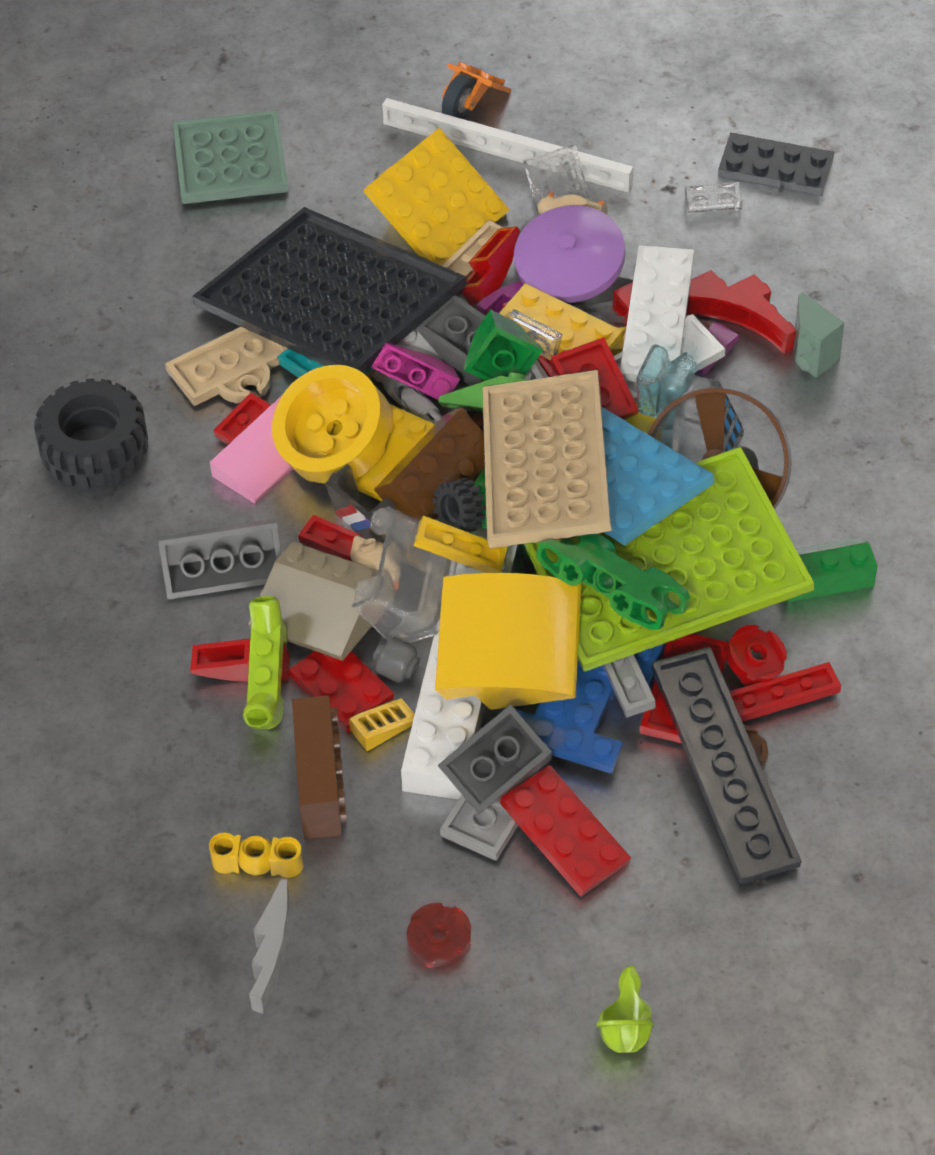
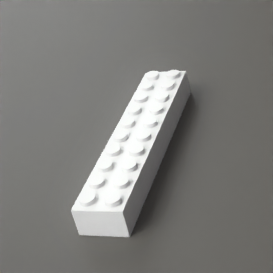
M478 528L476 531L469 532L487 539V529ZM520 544L507 546L501 573H516L520 558ZM452 561L449 576L485 572ZM439 614L401 769L402 791L458 800L462 794L439 769L438 764L481 729L486 705L475 696L446 700L435 691L440 627Z

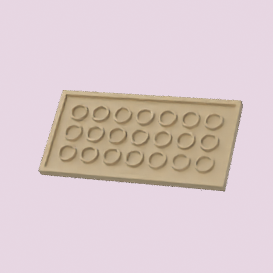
M598 370L483 387L486 515L489 548L612 531Z

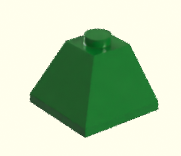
M490 309L474 333L463 368L464 371L484 381L499 376L508 377L509 373L526 375L542 353L543 348L515 321Z

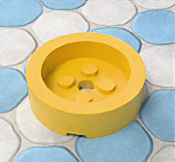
M344 365L319 367L295 380L278 401L272 420L273 441L282 458L304 479L310 482L325 483L327 486L351 482L372 469L385 453V444L393 430L392 411L385 396L365 374L355 368ZM333 424H342L341 432L337 435H331V431L334 428Z

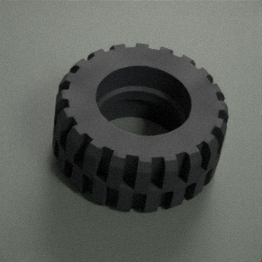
M94 378L86 379V382L78 383V380L70 382V386L66 388L61 386L56 389L54 396L50 394L43 402L44 406L41 405L37 411L34 429L40 458L46 470L50 471L51 475L57 480L61 481L64 479L65 484L71 486L79 484L81 488L90 489V486L97 485V488L106 487L107 483L113 482L115 484L122 480L121 477L124 475L128 477L135 471L134 466L138 467L144 460V455L148 449V433L143 407L133 392L130 390L126 391V387L118 383L113 385L110 380L101 379L100 382L95 381ZM90 426H106L113 429L109 434L97 440L79 441L70 438L77 431Z

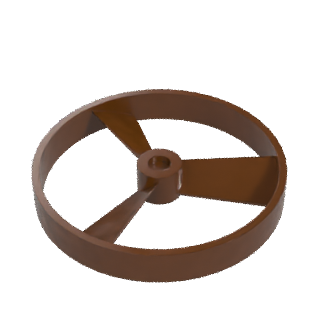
M706 388L679 397L657 416L648 431V435L654 439L664 420L677 407L695 398L707 450L702 458L704 460L725 452L726 394L744 398L760 408L771 420L779 434L784 453L783 476H778L759 469H752L774 510L776 509L789 484L792 466L791 450L783 426L773 412L763 403L739 391L725 388Z

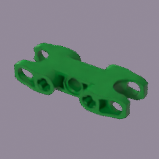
M600 534L578 536L580 539L578 544H574L571 537L561 538L560 542L554 539H545L539 543L536 557L543 567L568 585L576 586L583 582L609 598L613 611L630 622L650 630H659L664 627L668 612L677 615L687 611L691 596L685 587L670 575L655 567H649L643 571L619 557L613 543ZM547 548L559 556L557 562L549 559L546 553ZM669 591L675 592L679 596L680 605L675 604L667 597ZM652 609L656 613L657 621L651 620L646 611Z

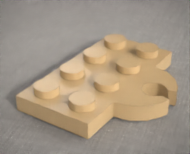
M239 327L165 363L166 371L193 406L218 394L227 401L241 403L250 394L249 390L244 389L247 385H255L258 395L261 397L267 393L271 386L270 369L280 365L277 356L288 348L243 327Z

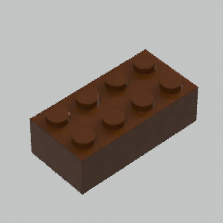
M462 407L444 414L374 488V491L411 534L417 532L419 521L423 516L434 520L439 517L438 514L433 512V509H436V505L432 504L433 499L437 498L434 492L439 490L437 487L440 484L467 478L468 481L473 480L485 467L484 433Z
M329 696L292 699L299 805L304 839L342 836L341 823H347L337 707L331 708Z

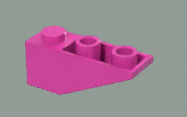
M385 343L372 365L373 369L438 400L439 396L453 392L460 380L453 366L431 355Z

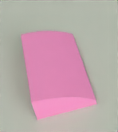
M280 398L210 461L213 478L254 504L260 501L293 469L277 451L272 437L273 415Z

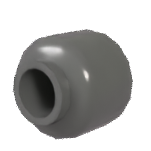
M391 638L385 644L380 642L373 655V659L377 661V672L397 683H401L406 679L411 680L420 663L416 648L397 638Z

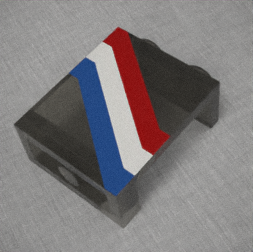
M348 464L339 471H335L328 481L325 482L335 514L357 533L363 535L365 539L374 538L376 542L390 546V542L395 543L403 536L395 504L387 497L370 512L357 503L360 495L351 467Z

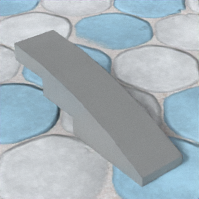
M282 878L254 929L255 943L259 949L251 963L254 978L257 980L249 993L252 1010L262 1014L265 1013L277 985L286 953L289 932L290 896L288 882Z

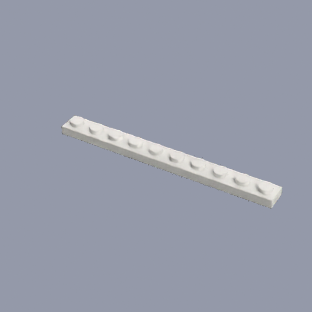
M386 98L382 105L383 124L425 136L431 135L440 128L453 144L628 193L633 186V166Z

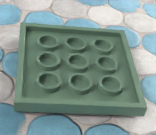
M277 110L173 122L182 204L289 192Z

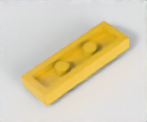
M423 516L419 521L413 545L485 573L502 572L507 547L489 548L487 539Z

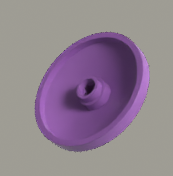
M579 205L557 207L535 217L522 230L514 248V262L517 274L523 285L526 283L565 303L584 301L604 292L620 275L626 257L624 238L615 221L597 209Z

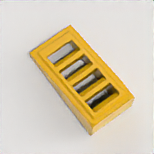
M400 698L350 718V731L368 752L410 728L415 714L404 700ZM401 710L406 718L400 719L396 711ZM390 715L395 722L390 723L386 717ZM381 721L384 726L379 727L377 722ZM370 726L373 728L371 731L367 729Z

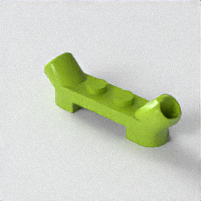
M261 596L254 598L249 603L251 637L247 705L243 709L242 715L244 722L249 727L268 730L279 725L283 718L284 700L281 697L283 642L287 645V626L282 619L279 600L274 596Z

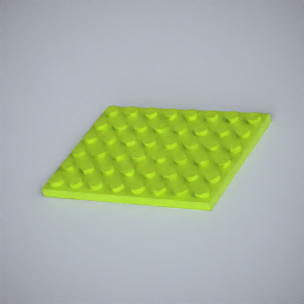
M741 447L696 462L697 465L713 474L714 484L625 546L604 532L598 533L613 543L619 557L643 571L649 567H655L665 572L685 587L691 598L686 612L677 615L668 612L664 627L659 630H650L618 615L611 608L608 597L581 582L578 661L584 672L814 590V582ZM578 536L571 538L574 544L580 543ZM541 541L524 543L538 575L555 577L540 564L536 557ZM547 548L546 553L549 559L557 562L559 556ZM669 591L667 597L675 604L680 605L679 596L675 592ZM652 609L647 610L648 617L653 621H657L656 613Z

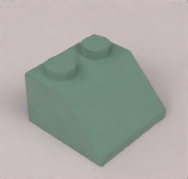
M802 292L798 295L795 323L796 363L802 370L808 371L817 378L840 360L844 322Z

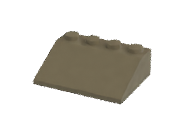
M294 542L275 561L260 597L274 596L279 600L282 619L287 626V641L342 661L395 599L386 573ZM250 618V620H249V622H248L250 628H251V618Z

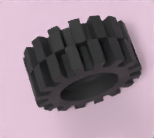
M463 478L440 484L437 487L439 490L434 492L437 498L433 499L432 504L436 505V509H433V512L439 516L436 521L468 533L478 530L483 525L481 520H485L486 515L482 511L486 510V505L481 504V500H484L483 494L478 495L480 491L478 486L473 487L475 482Z

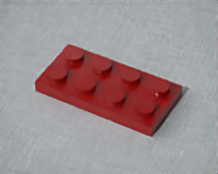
M689 634L667 642L662 659L710 647L723 675L727 662L724 648L728 642ZM655 680L651 693L655 699L656 708L645 711L640 725V733L682 743Z
M550 765L500 799V805L580 897L625 867L631 860L630 855Z

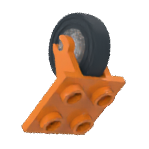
M460 61L457 66L448 63L446 68L455 72L442 94V113L464 119L475 108L489 86L509 94L512 89L504 86L505 80L483 72L476 67Z

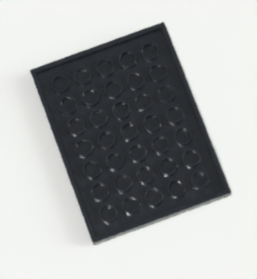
M303 207L196 292L192 298L194 305L324 366L344 365L364 373L373 365L385 343L397 345L467 285L466 276Z

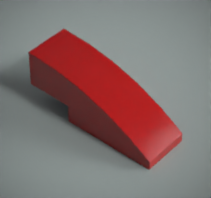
M517 226L498 229L469 261L474 271L466 279L467 285L460 290L469 305H477L485 297L497 291L502 285L513 261L514 248L520 232Z
M250 638L192 645L191 673L209 678L248 682ZM283 642L281 681H288L290 654Z

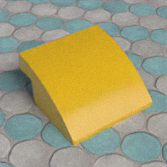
M475 573L443 577L435 691L446 700L475 696L491 710L507 708L509 705L515 707L576 698L581 584L571 586L556 577L519 573Z

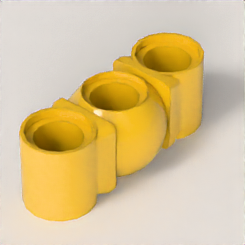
M224 832L214 835L209 842L212 866L219 873L235 872L240 874L242 869L245 873L256 876L263 875L271 870V876L280 875L285 878H293L299 875L304 867L301 844L292 837H283L281 839L273 837L271 842L267 837L254 835L248 836L242 841L241 835L233 836L230 833ZM222 852H230V853L224 854V855H221V854H220V853H222ZM254 854H262V855H260V856H258V857H253V856H252V855H254ZM286 856H293L290 859H284Z

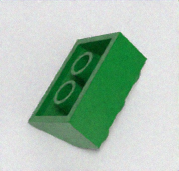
M859 537L796 548L814 582V590L788 599L787 603L874 587L878 565L870 543Z

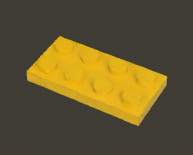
M526 283L499 313L515 321L541 347L556 354L602 337L605 338L610 350H612L622 337L623 330Z

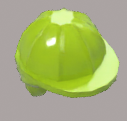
M633 965L627 966L622 971L619 977V998L601 1011L599 1022L596 1023V1028L600 1030L604 1043L617 1053H634L646 1044L651 1034V1029L654 1027L651 1005L640 997L641 979L636 971V967Z

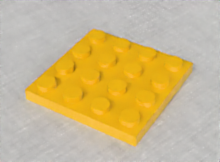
M440 128L435 130L363 190L366 196L418 256L441 266L488 220L496 223L510 210Z

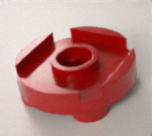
M746 625L736 630L724 648V654L730 668L739 676L740 681L748 686L778 677L782 673L784 661L787 659L786 648L781 639L770 630L765 632L758 629L760 627L758 625ZM751 649L755 653L759 652L762 655L759 660L752 656Z

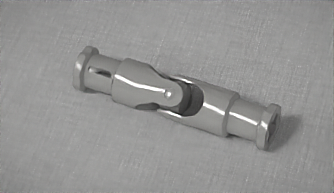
M375 369L372 370L371 375L374 380L381 382L384 385V390L404 410L433 424H436L442 418L439 409L429 399L425 398L421 391Z

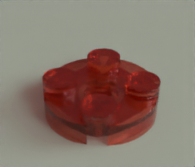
M435 902L420 907L411 916L406 932L407 944L411 953L418 960L422 961L426 967L438 968L439 966L455 963L471 949V923L468 916L456 906L451 908L443 906V903ZM438 929L440 932L446 931L447 934H445L443 939L433 938V931Z

